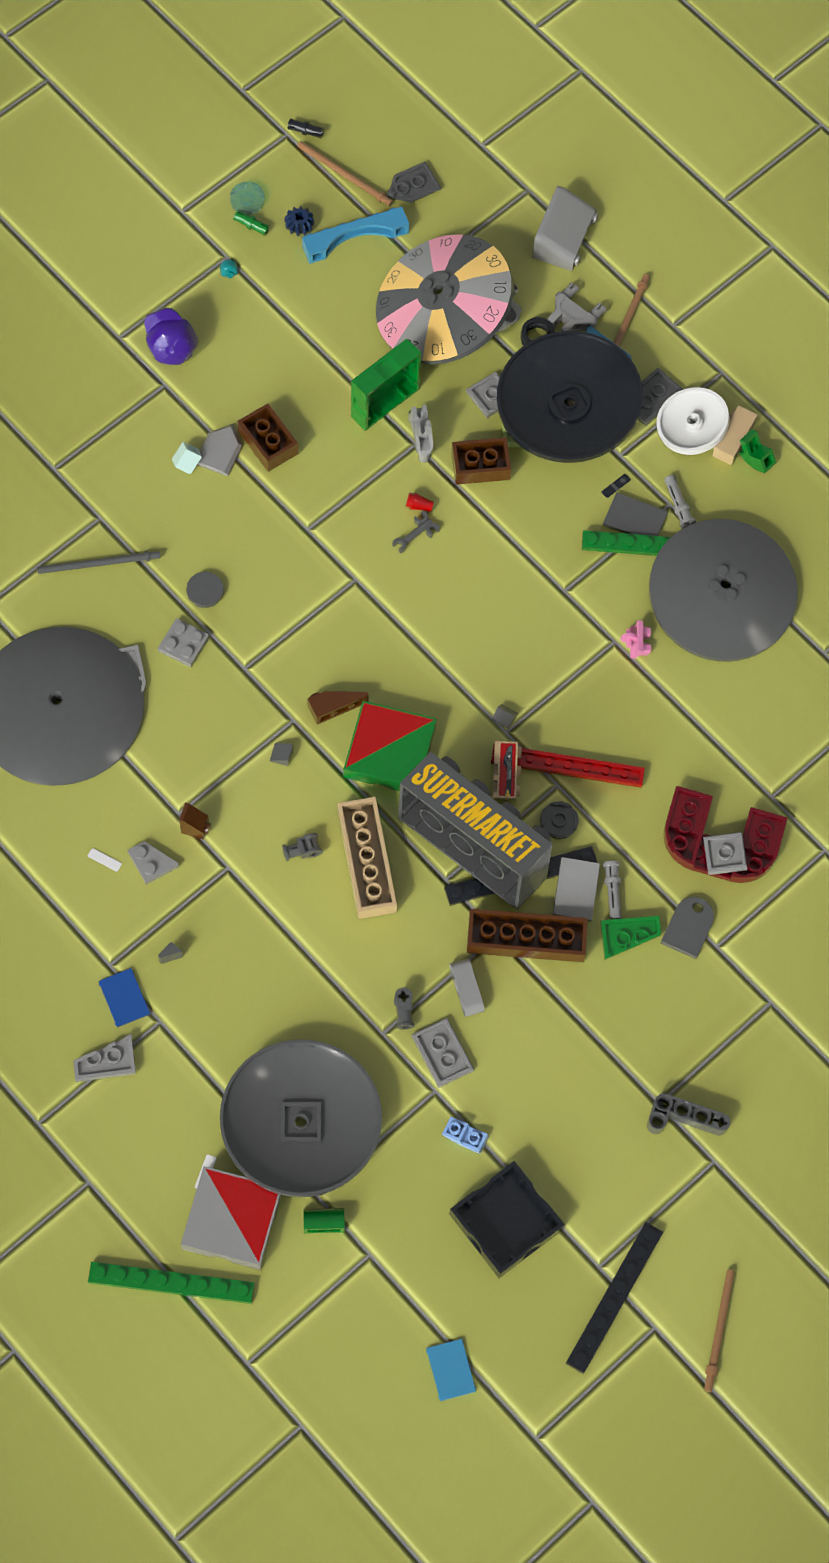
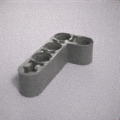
M665 1093L659 1094L656 1097L647 1122V1128L652 1134L663 1132L668 1119L719 1136L725 1134L730 1126V1118L726 1114ZM664 1101L667 1103L668 1107L661 1108L658 1105V1102ZM677 1108H684L687 1114H679ZM697 1114H702V1115H704L705 1118H706V1121H703V1122H702V1121H699V1120L696 1118V1115H697ZM713 1118L711 1125L708 1124L710 1119ZM658 1119L662 1126H654L652 1120ZM719 1121L722 1122V1128L718 1127Z

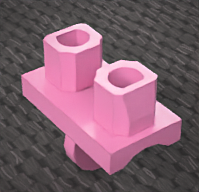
M640 620L637 621L636 625L631 626L630 629H626L625 634L621 635V641L626 643L627 648H630V658L636 659L639 655L647 656L651 653V645L643 643V639L647 640L650 637L651 628L643 626V621Z

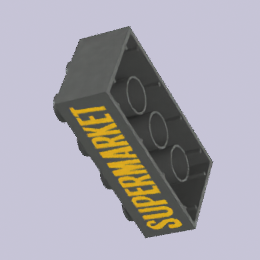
M430 752L400 782L398 819L518 910L547 879L552 850L551 836L541 826L534 825L531 828L520 820L521 814L512 804L508 802L499 804L491 798V792L483 782L478 779H473L470 782L460 774L461 770L454 760L447 756L440 759Z

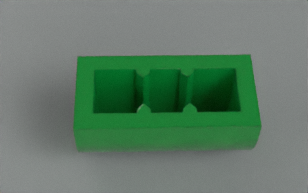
M344 1208L303 1209L304 1234L345 1233Z

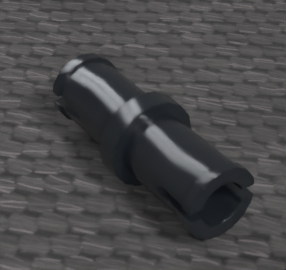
M292 118L288 122V130L301 132L302 135L306 136L308 134L320 139L323 136V127Z

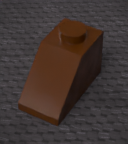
M185 802L179 819L181 833L204 839L205 834H209L211 828L208 815Z

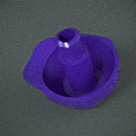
M164 308L145 317L146 342L157 362L181 365L192 356L198 345V337L191 324L186 319H183L176 310Z

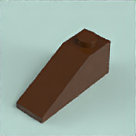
M316 692L307 699V705L318 725L360 707L362 701L369 702V695L367 692Z

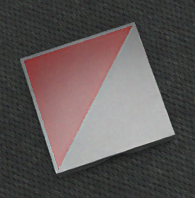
M204 1166L181 1241L182 1250L209 1257L224 1258L235 1264L261 1270L269 1243V1233L276 1218L282 1195L258 1186L247 1177Z

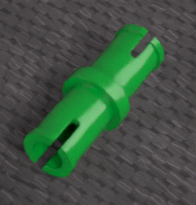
M237 210L233 218L234 221L247 226V229H253L264 236L270 227L257 220L255 216H249L240 210Z

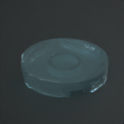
M242 182L231 190L230 204L235 211L240 210L250 215L263 208L265 195L263 189L258 184Z

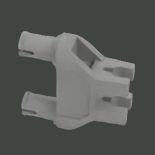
M572 282L562 292L555 294V311L547 320L552 323L554 328L560 322H563L565 325L561 328V331H585L589 326L594 328L599 317L606 312L604 305L600 308L601 303H598L590 312H587L570 300L579 291L577 285L572 287L574 285Z
M422 405V408L411 407V410L408 412V419L411 422L419 461L426 463L429 461V455L433 451V437L427 406Z

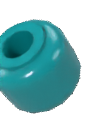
M233 260L223 261L220 265L221 275L227 278L237 275L238 267L236 262Z

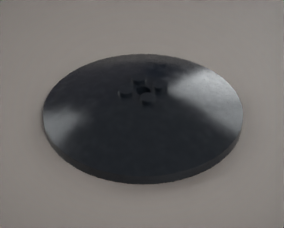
M561 331L546 334L521 347L505 365L497 387L498 413L510 437L529 453L546 460L562 463L592 460L618 447L636 426L643 402L640 375L629 356L611 341L595 334L580 331ZM570 400L575 404L573 406H566L565 402Z

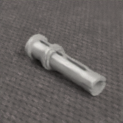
M675 475L667 476L664 481L675 505V515L679 517L680 527L683 529L696 523V520L690 513V505L685 502Z
M607 861L603 863V867L606 872L604 883L608 886L609 920L622 919L619 885L622 882V879L619 877L620 862Z

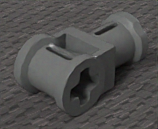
M310 833L298 838L297 843L287 846L283 844L282 849L286 862L290 858L298 856L304 859L321 855L323 849L319 846L318 834Z
M403 987L396 991L394 1005L396 1006L399 1022L397 1029L406 1030L414 1028L415 1024L412 1023L411 1015L412 992ZM403 995L406 1001L402 1002L400 996Z

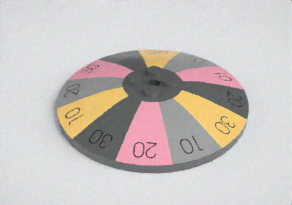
M446 235L418 245L406 253L392 267L381 285L376 303V319L381 335L391 349L407 338L421 352V364H443L470 355L485 345L496 334L509 313L514 292L510 267L502 254L493 245L474 236ZM443 289L442 293L436 294L437 290Z

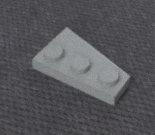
M129 1034L124 1039L117 1042L114 1041L98 1051L95 1050L74 1060L75 1081L80 1082L136 1074L132 1035Z

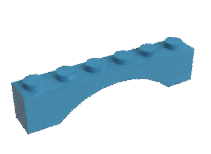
M402 207L391 208L388 211L375 213L366 218H359L350 223H342L339 226L326 228L314 234H307L302 237V247L309 264L326 259L338 245L354 237L380 235L395 238L408 234L409 222Z

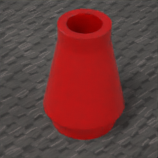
M409 492L405 507H409V510L431 512L434 501L416 492L414 494Z

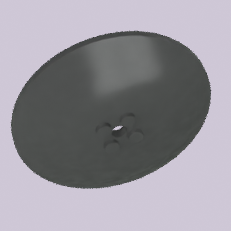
M314 1040L283 1041L263 1048L253 1054L231 1077L225 1089L220 1108L222 1139L236 1167L258 1186L290 1197L322 1195L340 1188L351 1181L371 1159L377 1147L382 1127L380 1098L366 1070L343 1050ZM298 1118H303L307 1124L304 1127H298L295 1121Z

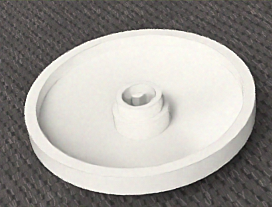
M700 387L687 388L673 394L661 406L657 416V430L663 443L672 451L685 455L700 454L715 447L726 435L730 423L729 411L721 396L712 390Z

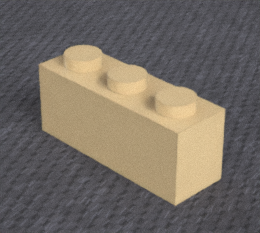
M739 405L735 411L732 410L729 414L730 423L728 431L724 438L712 448L714 449L712 456L732 465L742 448L740 439L753 428L758 414Z

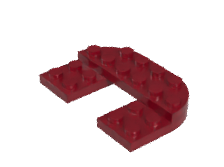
M676 786L664 826L663 835L666 849L671 857L681 866L708 875L703 837L711 835L704 834L703 831L713 796ZM750 807L742 835L747 870L709 876L735 883L752 882L763 877L772 868L777 858L788 817Z

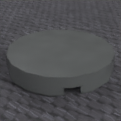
M200 572L190 578L187 583L186 592L188 599L197 607L209 608L215 606L222 599L224 587L217 575L211 572Z
M562 801L550 803L542 810L540 817L541 827L554 839H565L571 836L576 831L579 822L576 810L570 804Z

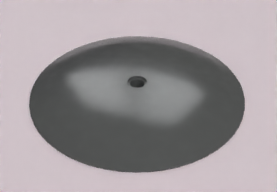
M51 627L33 631L15 639L0 650V767L22 780L40 785L57 786L88 780L113 766L127 752L135 740L141 726L144 711L142 684L134 665L127 655L121 652L120 648L108 639L91 631L73 627ZM56 700L62 701L60 704H53Z

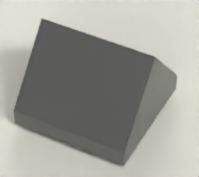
M501 704L497 707L492 720L509 729L518 713Z

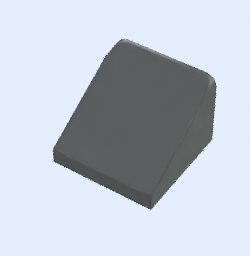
M275 743L270 762L288 766L293 751V744Z
M172 942L158 955L161 964L183 957L182 951Z

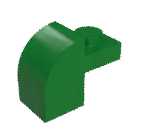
M751 429L740 439L742 450L739 453L743 460L753 469L766 473L777 463L772 448L761 444L756 430Z

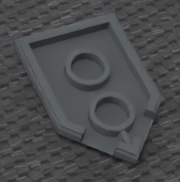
M423 162L395 174L387 197L412 203L442 188L426 162Z

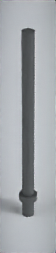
M145 551V553L39 566L37 570L38 574L144 560L150 562L151 559H159L161 557L160 551Z

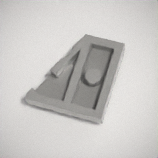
M145 841L127 850L145 884L179 868V864Z

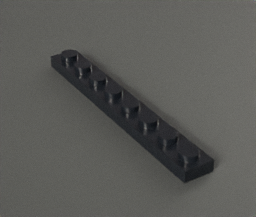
M590 846L550 857L547 879L559 875L562 857L598 863L593 847ZM476 878L444 887L449 906L496 894Z
M645 1222L566 1361V1365L584 1374L662 1236L663 1231Z

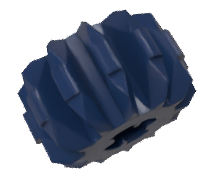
M302 206L299 209L293 207V211L288 210L284 218L285 227L287 230H290L291 234L296 233L299 236L302 233L305 236L307 234L306 231L311 232L312 227H314V215L312 212H309L308 208L303 210Z

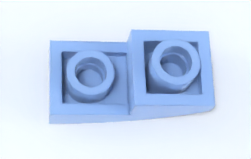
M450 1117L442 1133L443 1136L479 1154H481L489 1138L487 1133L472 1128L468 1123Z

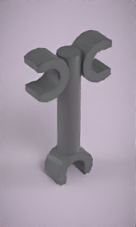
M421 511V516L424 519L420 520L418 517H414V522L418 525L417 528L404 538L393 540V547L397 544L402 545L399 548V553H403L406 550V545L425 530L429 538L433 537L431 529H435L437 532L440 531L439 525L432 523L425 511Z

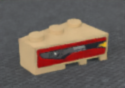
M495 741L494 800L516 801V796H520V785H517V777H521V766H517V758H521L522 747H518V742Z

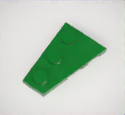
M659 916L600 921L604 960L661 936Z

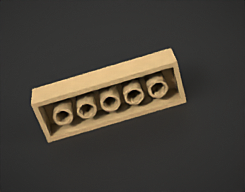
M376 797L337 803V812L358 919L396 913L397 903Z

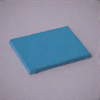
M462 1339L426 1348L440 1401L476 1392Z

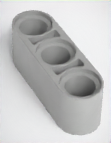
M469 958L450 963L451 975L464 1016L467 1017L484 1012L483 1001Z

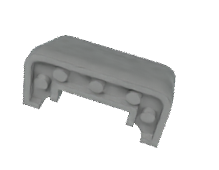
M557 186L537 231L532 258L572 271L574 265L578 266L581 258V255H578L579 248L588 227L597 221L599 213H596V208L566 188Z

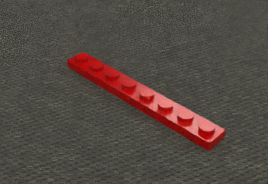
M495 744L493 745L491 764H494ZM525 748L521 749V758H517V766H521V769L642 788L644 767Z

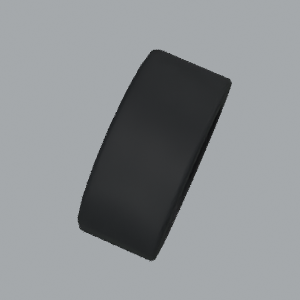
M541 317L527 320L521 330L522 345L524 346L532 341L527 336L529 330L540 328L550 334L555 332L554 326L549 320Z

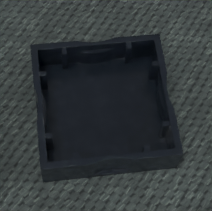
M515 1161L493 1176L485 1186L472 1192L453 1206L449 1212V1215L499 1279L563 1231L565 1226L550 1205L539 1196L532 1182Z

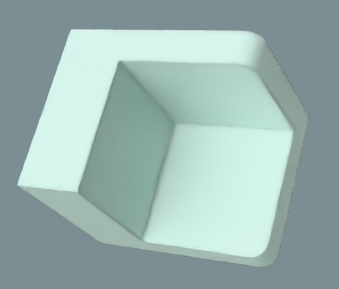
M182 442L172 461L176 468L191 474L202 456L198 448Z

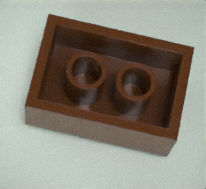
M268 403L237 421L239 434L268 472L299 454L298 442Z
M507 437L452 442L451 455L455 485L510 480L511 465Z

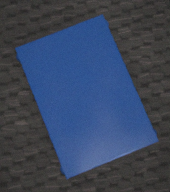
M131 968L98 981L117 1028L150 1015V1010L147 1008L133 974L134 971Z

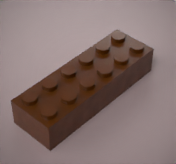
M470 909L466 953L584 963L588 918Z

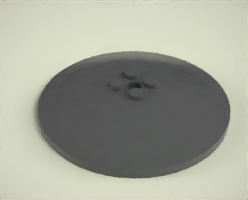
M711 519L700 521L681 529L661 548L650 573L649 598L653 613L660 627L678 646L691 654L708 660L722 662L740 661L766 651L785 633L791 623L797 605L796 576L785 552L763 531L735 520ZM728 581L731 587L725 589L721 586V582Z

